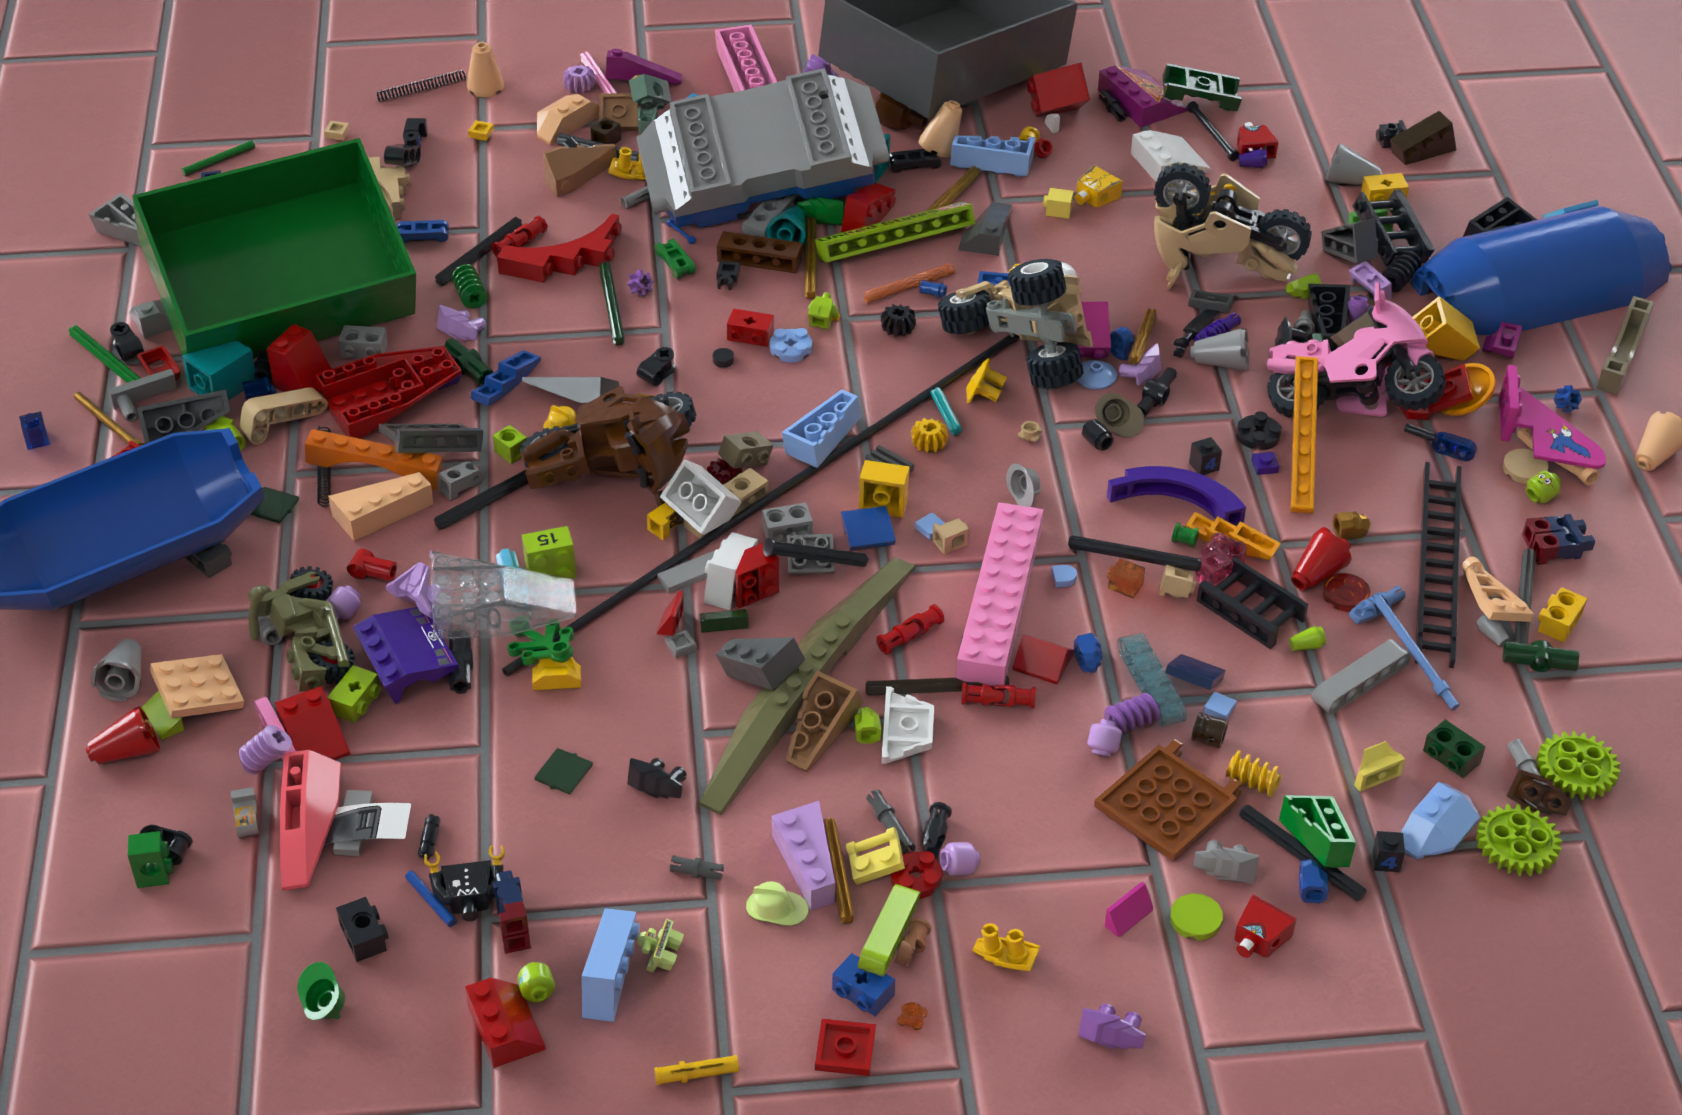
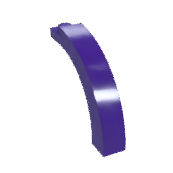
M1144 466L1125 469L1124 477L1108 480L1107 498L1110 502L1142 495H1164L1191 502L1206 510L1215 519L1220 517L1235 526L1240 521L1244 523L1246 506L1222 484L1196 472L1174 467Z

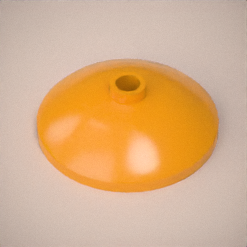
M1479 363L1465 364L1474 399L1440 412L1451 416L1466 415L1486 404L1496 388V378L1491 369Z

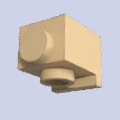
M959 518L940 526L936 523L933 524L932 541L945 555L968 546L970 531L967 524L963 523Z
M1166 565L1160 583L1159 595L1164 596L1165 592L1178 598H1188L1189 594L1193 595L1196 587V581H1193V571Z

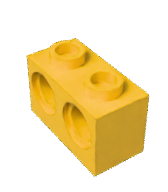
M1561 587L1556 595L1552 594L1550 596L1547 609L1542 608L1537 619L1540 622L1538 632L1565 643L1582 617L1588 598Z

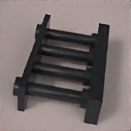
M1394 190L1388 201L1369 202L1365 193L1360 192L1352 207L1360 221L1375 218L1378 254L1385 266H1389L1396 255L1406 250L1416 253L1420 257L1421 264L1426 263L1435 251V248L1402 190ZM1389 209L1393 216L1378 217L1374 210ZM1397 224L1401 231L1386 232L1383 225ZM1406 239L1409 246L1394 247L1391 240Z
M1236 557L1231 559L1228 577L1216 586L1204 580L1198 587L1197 602L1269 649L1276 645L1279 627L1291 617L1296 618L1302 623L1306 620L1308 603ZM1236 581L1247 587L1234 598L1224 593ZM1254 593L1265 598L1253 610L1242 604ZM1273 605L1284 611L1271 622L1260 616Z

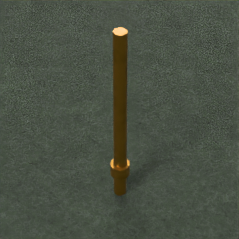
M81 392L75 393L74 399L128 444L132 440L139 446L144 445L141 440L132 437Z

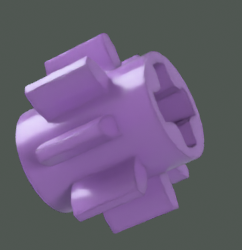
M640 269L636 273L629 275L631 279L627 285L632 290V294L638 292L639 296H644L652 291L651 286L654 281L649 276V272L643 274L642 269Z

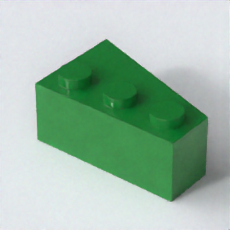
M1285 795L1279 821L1324 867H1350L1356 841L1334 796Z

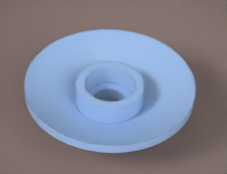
M1088 360L1082 362L1084 374L1077 382L1089 389H1105L1116 382L1117 372L1107 362Z

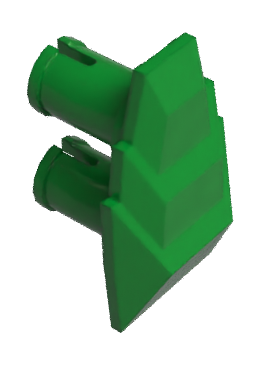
M813 197L808 198L807 201L797 202V207L804 210L806 217H814L816 224L842 225L844 202L838 198L817 197L815 199Z

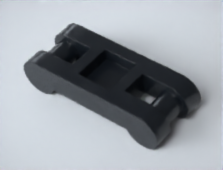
M925 149L890 153V166L894 173L901 172L902 169L928 166L937 169L941 166V161L937 156L938 152L931 150V153Z

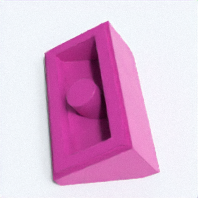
M1144 882L1139 883L1106 910L1105 927L1118 937L1122 936L1153 911V903Z

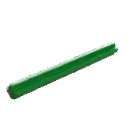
M78 325L69 328L68 331L72 338L125 382L128 383L141 379V377Z

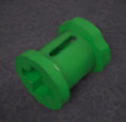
M1177 522L1171 541L1174 543L1179 541L1190 544V547L1194 548L1198 540L1199 528L1181 526V523Z

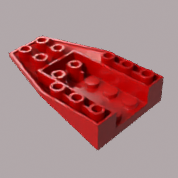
M445 346L374 354L315 374L318 392L327 400V408L345 436L361 439L378 428L379 424L386 423L462 374V370Z

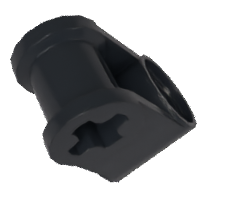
M118 322L110 327L111 335L114 338V348L123 361L134 358L137 354L144 352L140 339L134 334L127 323Z
M668 347L657 349L650 357L640 363L636 372L637 376L653 386L660 385L665 378L675 371V365L672 363L674 358L673 350Z
M147 825L141 829L139 834L161 832L162 840L168 842L169 857L167 858H172L173 865L182 863L184 852L193 843L190 835L183 831L167 829L157 825Z

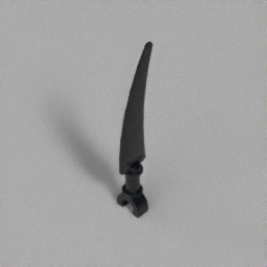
M1206 309L1190 321L1183 329L1185 335L1174 341V346H1177L1174 356L1182 357L1186 347L1189 346V342L1195 339V336L1207 327L1220 311Z

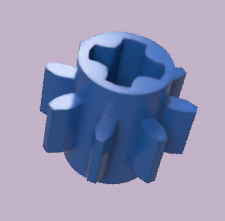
M1572 385L1558 388L1555 397H1553L1557 405L1556 408H1563V413L1579 409L1578 405L1582 401L1579 393L1580 390H1573Z

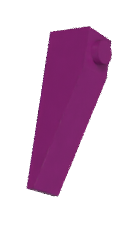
M612 49L607 52L606 79L631 80L635 75L646 74L667 80L668 83L681 84V73L631 53L623 52L621 49Z

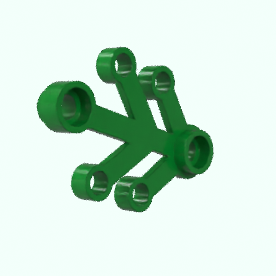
M519 615L509 620L510 630L515 636H525L532 640L530 642L515 641L507 645L509 656L516 657L521 655L524 665L529 666L534 664L537 659L547 658L562 663L568 661L573 656V648L569 645V642L575 638L573 629L571 627L561 629L558 619H549L545 622L546 631L544 636L529 627L526 616ZM559 632L560 641L554 643L555 633ZM536 649H546L543 651H533Z

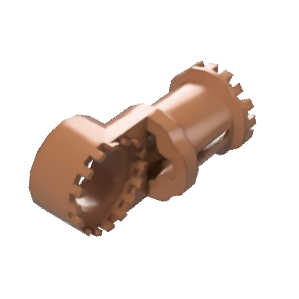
M919 917L910 919L908 935L901 941L894 963L908 967L911 961L910 958H912L911 955L925 950L926 935L931 932L932 927L926 919L924 921L923 918L919 920Z

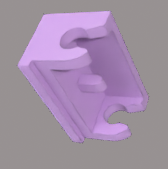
M1364 261L1349 270L1351 282L1356 285L1358 281L1374 295V299L1375 282H1379L1381 290H1385L1386 300L1392 299L1391 282L1369 263Z

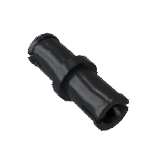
M1103 90L1099 94V99L1105 104L1106 110L1112 113L1117 121L1123 122L1126 120L1124 116L1128 117V113L1121 107L1120 101L1114 98L1108 90Z
M266 350L259 352L258 359L254 364L256 368L254 377L260 382L266 381L269 376L268 373L271 371Z

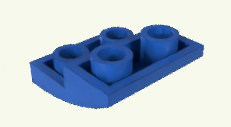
M886 506L841 512L844 532L847 534L850 551L895 545L894 531Z

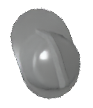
M1017 463L1009 467L1006 475L1009 492L1019 506L1031 507L1034 496L1041 492L1039 475L1032 468H1024Z

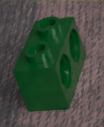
M1445 719L1427 734L1423 751L1452 772L1464 778L1481 763L1486 746Z

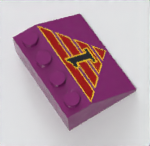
M1114 65L1099 71L1098 90L1100 92L1108 90L1114 98L1120 101L1121 107L1128 113V116L1141 128L1188 111L1187 106L1180 100L1165 98L1163 86L1144 70Z

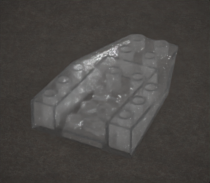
M430 550L433 639L504 637L577 617L574 580Z

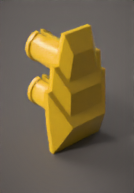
M627 147L620 148L619 158L612 159L608 174L626 180L646 179L640 153L639 161H632V150Z
M989 358L982 363L966 387L968 404L972 402L974 395L978 394L996 402L1001 393L1000 389L1004 385L1007 376L990 369ZM984 381H987V382H989V383H991V384H993V385L999 387L1000 389H997V388H995V387H993V386H991V385L985 383Z
M988 923L982 927L981 933L983 938L977 939L972 952L984 957V960L994 963V966L1031 971L1041 948L1040 945L1024 941V934L1019 929L1008 931V935L1002 938L999 937V929L995 924Z

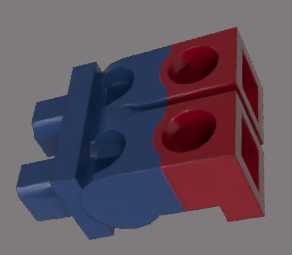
M1564 514L1563 517L1527 518L1522 532V536L1529 549H1534L1536 552V562L1538 565L1547 564L1548 559L1555 558L1571 559L1574 557V559H1581L1583 551L1593 550L1595 545V539L1592 535L1583 536L1587 529L1584 520H1574L1571 514Z
M510 870L497 873V881L493 882L504 952L508 954L531 949L528 920L522 898L519 877L513 878L512 871Z

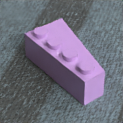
M819 801L772 815V837L810 910L835 903V879Z

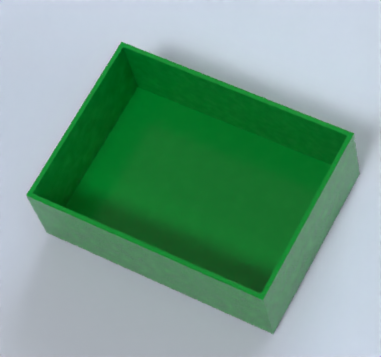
M360 138L132 195L138 239L182 356L202 349L239 341L243 345L250 347L254 359L258 357L260 351H267V347L293 324L310 330L316 341L340 335L344 325L369 327L415 314L416 271Z

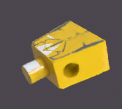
M1094 165L1078 179L1075 201L1080 205L1087 202L1099 208L1121 198L1123 181Z

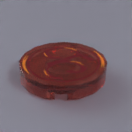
M1340 573L1330 576L1325 581L1323 597L1327 603L1333 604V608L1350 612L1360 602L1369 598L1371 591L1369 585L1362 578L1353 574Z

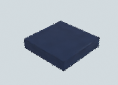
M1180 654L1167 664L1165 674L1211 690L1223 680L1226 670Z

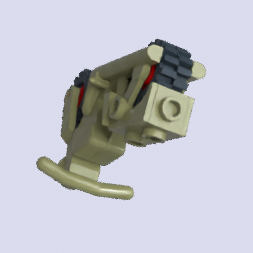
M308 566L306 570L304 567H300V570L296 569L294 574H291L290 580L282 582L277 590L272 591L268 586L259 585L252 588L248 593V598L251 601L248 620L250 637L253 640H258L260 637L258 617L270 615L269 618L280 636L296 632L292 639L291 649H287V661L292 665V680L296 681L299 692L308 691L320 686L323 688L324 680H327L326 684L330 685L331 681H334L336 686L354 665L355 661L353 650L348 649V645L344 644L332 603L326 601L332 593V576L330 574L327 575L325 570L320 572L319 567L313 570L312 566Z

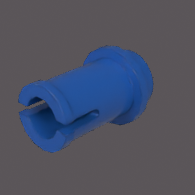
M922 280L919 291L920 293L934 295L940 299L946 296L947 285H944L943 282L937 284Z

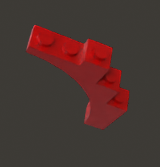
M611 213L606 221L594 231L567 243L546 247H515L505 245L497 256L499 274L545 283L553 271L575 276L579 268L583 267V264L599 267L601 262H610L615 254L614 249H612L614 240L620 235L622 225L619 224V215Z

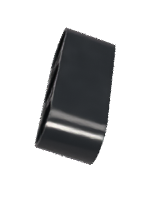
M395 144L387 146L384 151V162L391 165L408 166L417 164L421 157L420 146Z

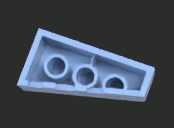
M955 136L952 143L950 165L961 169L975 166L976 168L979 167L980 171H993L997 174L1007 173L1017 177L1028 176L1034 156L1035 137H1028V141L1019 140V137H1011V140H1001L999 136H991L986 140H982L981 136Z
M840 390L782 432L785 454L818 468L861 418L858 396L845 390Z

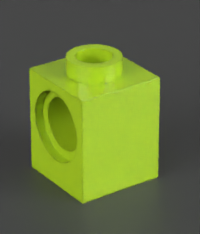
M508 425L493 435L494 452L513 464L522 458L520 448H522V443L526 442L527 437L511 425Z

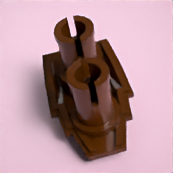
M1521 769L1518 770L1506 795L1524 807L1529 806L1530 810L1534 812L1539 810L1549 815L1551 813L1567 815L1573 802L1562 793V789L1553 785V781Z

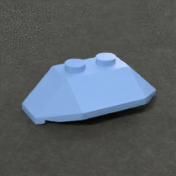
M1438 782L1412 811L1401 831L1404 836L1405 853L1417 860L1424 858V856L1454 851L1480 819L1470 797L1446 783Z

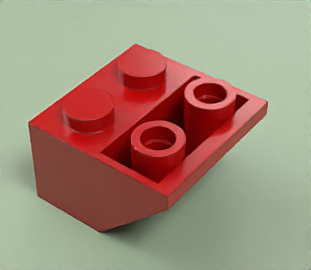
M764 543L744 550L735 572L736 606L738 609L779 593V558L776 555L765 556L763 553Z

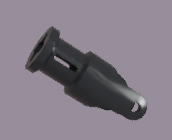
M935 802L930 805V818L926 821L923 831L926 851L933 853L935 858L938 856L939 849L942 847L948 829L947 819L952 814L951 807L942 802Z

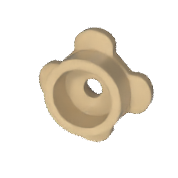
M1024 422L1021 425V432L1018 433V437L1036 442L1039 440L1042 428L1036 422Z

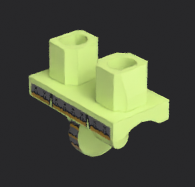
M667 918L658 936L655 929L649 928L648 932H641L637 938L638 945L642 947V953L648 954L652 950L646 970L652 973L656 967L669 971L672 969L677 954L665 950V946L677 951L684 934L672 929L674 921Z

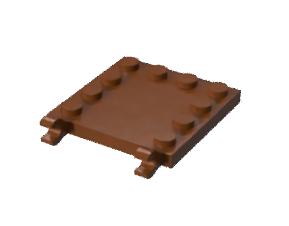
M1176 738L1165 748L1157 745L1096 798L1094 802V807L1171 861H1175L1237 804L1238 797L1241 794V791L1238 789L1243 785L1242 782L1233 778L1223 788L1179 758L1182 755V751L1179 749L1184 743Z

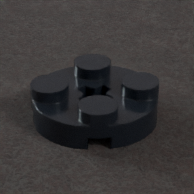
M1258 411L1254 415L1246 416L1238 422L1237 438L1248 448L1254 449V446L1261 447V450H1268L1279 443L1282 426L1273 418L1268 417L1265 412Z

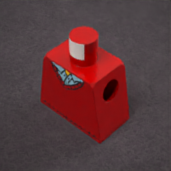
M1247 122L1238 130V152L1242 155L1261 149L1266 150L1267 159L1276 158L1278 140L1266 125H1253V123Z
M1253 894L1237 923L1234 938L1239 943L1236 947L1237 952L1245 958H1249L1253 952L1262 957L1270 956L1293 936L1297 918Z

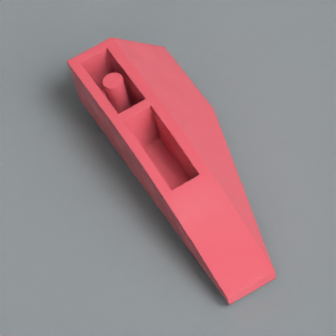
M311 750L284 753L280 803L281 888L283 891L309 887L339 805L341 763Z

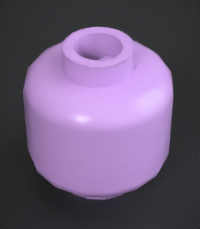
M348 585L345 587L338 586L326 600L332 603L337 621L339 619L349 620L361 606L360 594Z
M1101 719L1100 724L1095 723L1091 725L1087 741L1088 747L1092 749L1091 753L1111 757L1112 753L1118 752L1122 731L1115 727L1116 722Z
M969 842L948 843L940 852L941 868L950 876L971 875L980 863L979 852Z

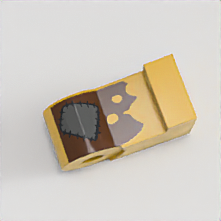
M666 502L647 514V530L662 540L670 536V529L684 523V518Z

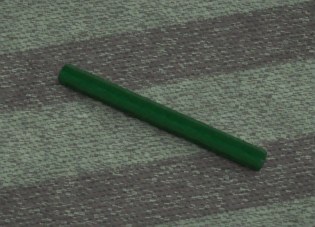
M607 261L605 263L601 262L599 270L613 343L615 345H623L625 342L611 266Z

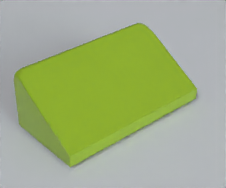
M159 691L142 706L149 718V722L161 740L184 731L181 717H170Z

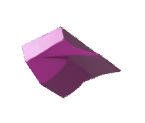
M1501 321L1500 328L1492 335L1486 337L1482 351L1494 352L1514 358L1522 326Z

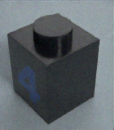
M1212 437L1192 442L1189 463L1201 475L1219 471L1222 450Z
M1377 831L1373 847L1374 871L1400 872L1405 855L1403 833Z

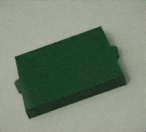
M263 487L265 499L250 515L280 524L288 513H292V508L299 501V497Z
M557 748L534 778L535 781L550 786V789L555 788L570 795L593 766V762L577 756V753L572 754Z

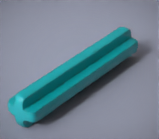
M936 387L935 390L931 391V396L952 435L957 436L958 433L962 432V427L941 388Z

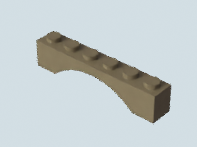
M1633 296L1615 345L1603 365L1597 389L1618 395L1649 322L1654 305L1653 301Z

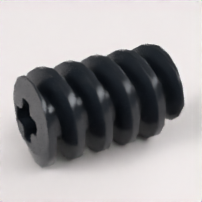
M1402 251L1382 272L1381 275L1391 282L1393 293L1401 291L1413 277L1414 273L1421 267L1420 257L1412 251Z

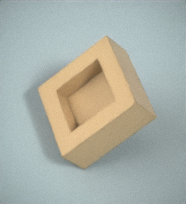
M330 121L324 131L325 138L344 140L350 130L349 123Z

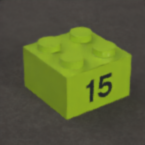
M568 526L522 535L525 569L531 587L576 578L574 545Z

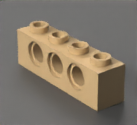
M751 468L723 484L742 501L733 516L769 493V481ZM684 519V528L699 539L704 536Z

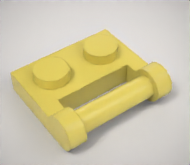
M895 827L889 828L885 833L857 843L852 841L846 844L852 877L856 885L905 869L900 840ZM890 842L889 846L859 856L860 852Z

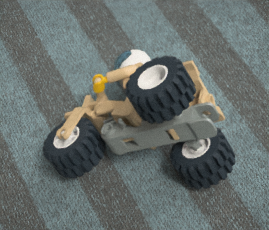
M1037 259L1022 264H1014L1008 273L1009 283L1003 280L994 286L990 282L983 281L968 288L959 289L938 302L942 327L945 332L951 334H972L990 325V329L994 333L1009 332L1011 337H1014L1015 333L1020 337V340L1044 342V345L1032 350L1026 358L1031 384L1035 387L1053 389L1067 386L1080 379L1084 374L1078 345L1092 347L1093 342L1091 332L1087 331L1079 294L1082 292L1080 278L1073 267L1067 263L1053 259Z

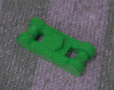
M670 239L665 244L658 243L654 245L656 254L661 256L669 266L675 278H680L685 273L692 274L696 272L693 261L675 239Z

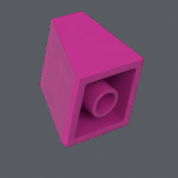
M1108 301L1081 302L1087 331L1091 332L1093 342L1092 347L1078 345L1081 358L1094 357L1101 359L1109 357L1111 341Z

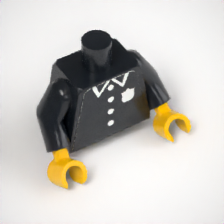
M493 845L489 847L488 851L493 859V864H491V860L445 865L441 866L440 871L438 870L440 855L435 852L437 861L431 864L427 861V855L425 854L424 863L431 871L429 878L433 894L443 905H449L453 914L462 913V918L465 921L476 920L478 918V911L487 910L490 900L495 899L493 882L497 881V873L504 872V865L501 864V860L505 857L506 851L502 845L501 854L498 856L493 855Z

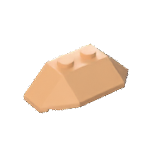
M579 94L568 95L537 112V138L549 145L557 142L556 138L559 133L569 135L598 118L599 105Z

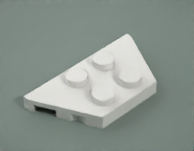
M886 687L882 764L932 749L934 705L925 701H919L908 694L903 697L894 693V688Z

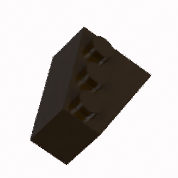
M1440 111L1390 139L1392 153L1404 165L1456 151L1453 123Z

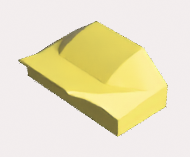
M1386 741L1364 749L1362 764L1354 786L1361 792L1401 776L1405 758L1400 753L1395 752Z

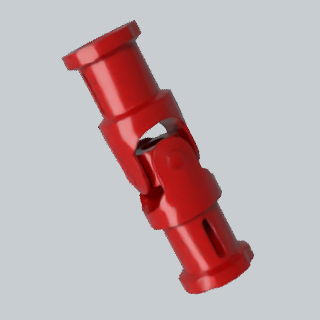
M541 216L534 217V220L529 224H523L512 233L504 236L502 241L493 243L491 248L493 254L497 257L505 245L515 247L526 245L535 239L536 235L545 233L548 230L547 222Z
M933 604L929 607V610L922 614L917 613L901 625L894 626L892 631L885 635H878L876 643L880 651L888 655L895 647L899 645L904 646L911 639H916L925 634L935 624H942L945 621L944 614L936 604Z
M963 682L962 704L973 702L988 706L992 703L1000 707L1026 705L1035 709L1036 687L1022 689L1016 688L1015 685H996L992 688L989 684L973 686ZM1004 689L1009 691V700L1006 703H1003L1005 697Z

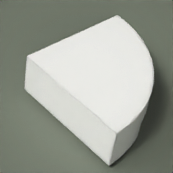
M1057 113L1048 114L1045 118V124L1052 133L1059 132L1060 116Z

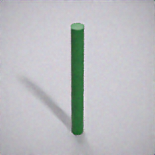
M253 140L186 166L181 169L184 176L255 148Z

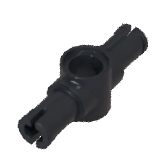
M1167 367L1159 378H1156L1154 381L1149 379L1146 382L1142 391V400L1137 405L1142 410L1144 417L1152 407L1157 406V404L1164 405L1170 394V384L1177 377L1175 369Z

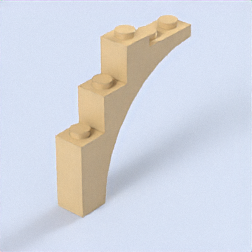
M380 157L368 158L383 195L392 209L394 219L402 218L401 210H405L404 194H408L407 186L411 185L410 174L405 173V166L385 168V164L380 163Z

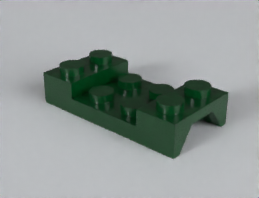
M1169 63L1166 64L1162 75L1165 98L1183 101L1184 95L1200 97L1210 101H1219V108L1226 111L1238 112L1242 97L1237 94L1240 77Z

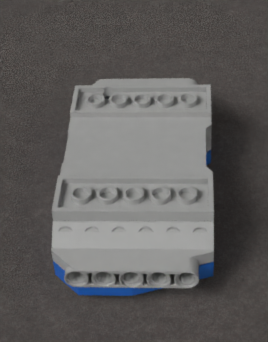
M825 68L786 76L787 80L711 97H709V94L669 102L671 109L667 110L656 120H653L640 136H636L654 214L667 212L677 227L697 223L698 228L737 220V214L747 212L752 203L797 193L804 199L813 197L815 199L817 197L832 199L855 193L854 188L874 184L876 165L890 162L869 85L864 86L848 78L829 75L826 73Z

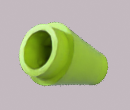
M1312 626L1290 637L1289 644L1292 651L1321 649L1323 645H1326V636L1321 626Z

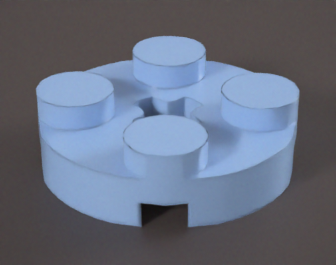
M804 328L776 329L770 339V352L773 356L774 354L779 356V360L783 362H799L804 359L805 355L808 354L809 356L811 354L812 339Z

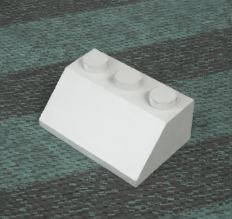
M687 460L682 462L660 496L661 499L703 535L730 521L742 503L740 499L702 466Z

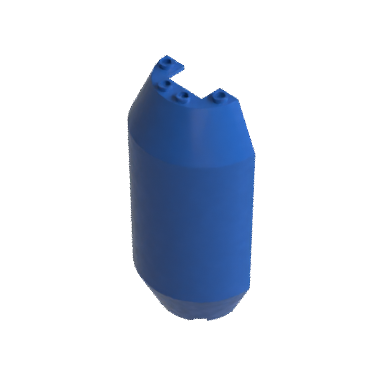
M1596 206L1454 239L1414 273L1410 284L1420 296L1428 294L1430 287L1437 297L1440 296L1473 322L1476 335H1492L1500 328L1501 321L1522 326L1521 331L1629 306L1633 296L1646 299L1668 282L1672 266L1669 262L1665 236L1652 221L1607 207Z
M230 428L172 433L0 502V610L55 611L224 542L265 499L262 486L255 473H250L245 464L238 442Z

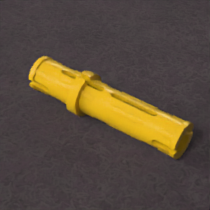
M737 1055L690 1063L679 1061L677 1065L654 1067L656 1085L677 1081L687 1083L689 1079L739 1072Z

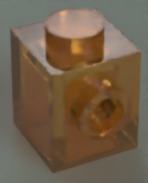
M1120 558L1115 566H1110L1107 572V578L1109 579L1108 589L1134 598L1143 585L1145 568Z

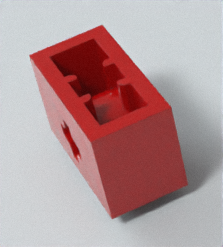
M733 308L727 322L728 341L768 347L774 333V315Z

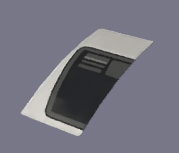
M371 803L338 807L324 844L359 839H405L411 804Z

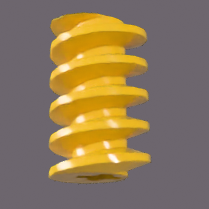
M1238 750L1228 765L1225 777L1227 778L1230 775V780L1233 778L1239 779L1243 783L1242 786L1249 782V789L1254 790L1258 786L1259 793L1263 794L1267 790L1268 797H1273L1282 780V773L1278 774V766L1276 765L1270 771L1269 762H1265L1261 767L1259 766L1260 758H1256L1251 763V755L1247 754L1244 759H1241V750Z

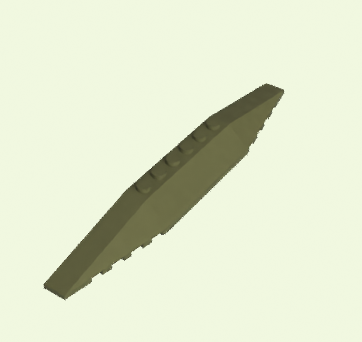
M894 557L816 621L798 644L805 660L774 690L763 687L744 710L700 800V806L717 814H723L796 721L798 710L802 706L804 689L815 672L818 670L827 675L842 654L848 655L914 571V564Z

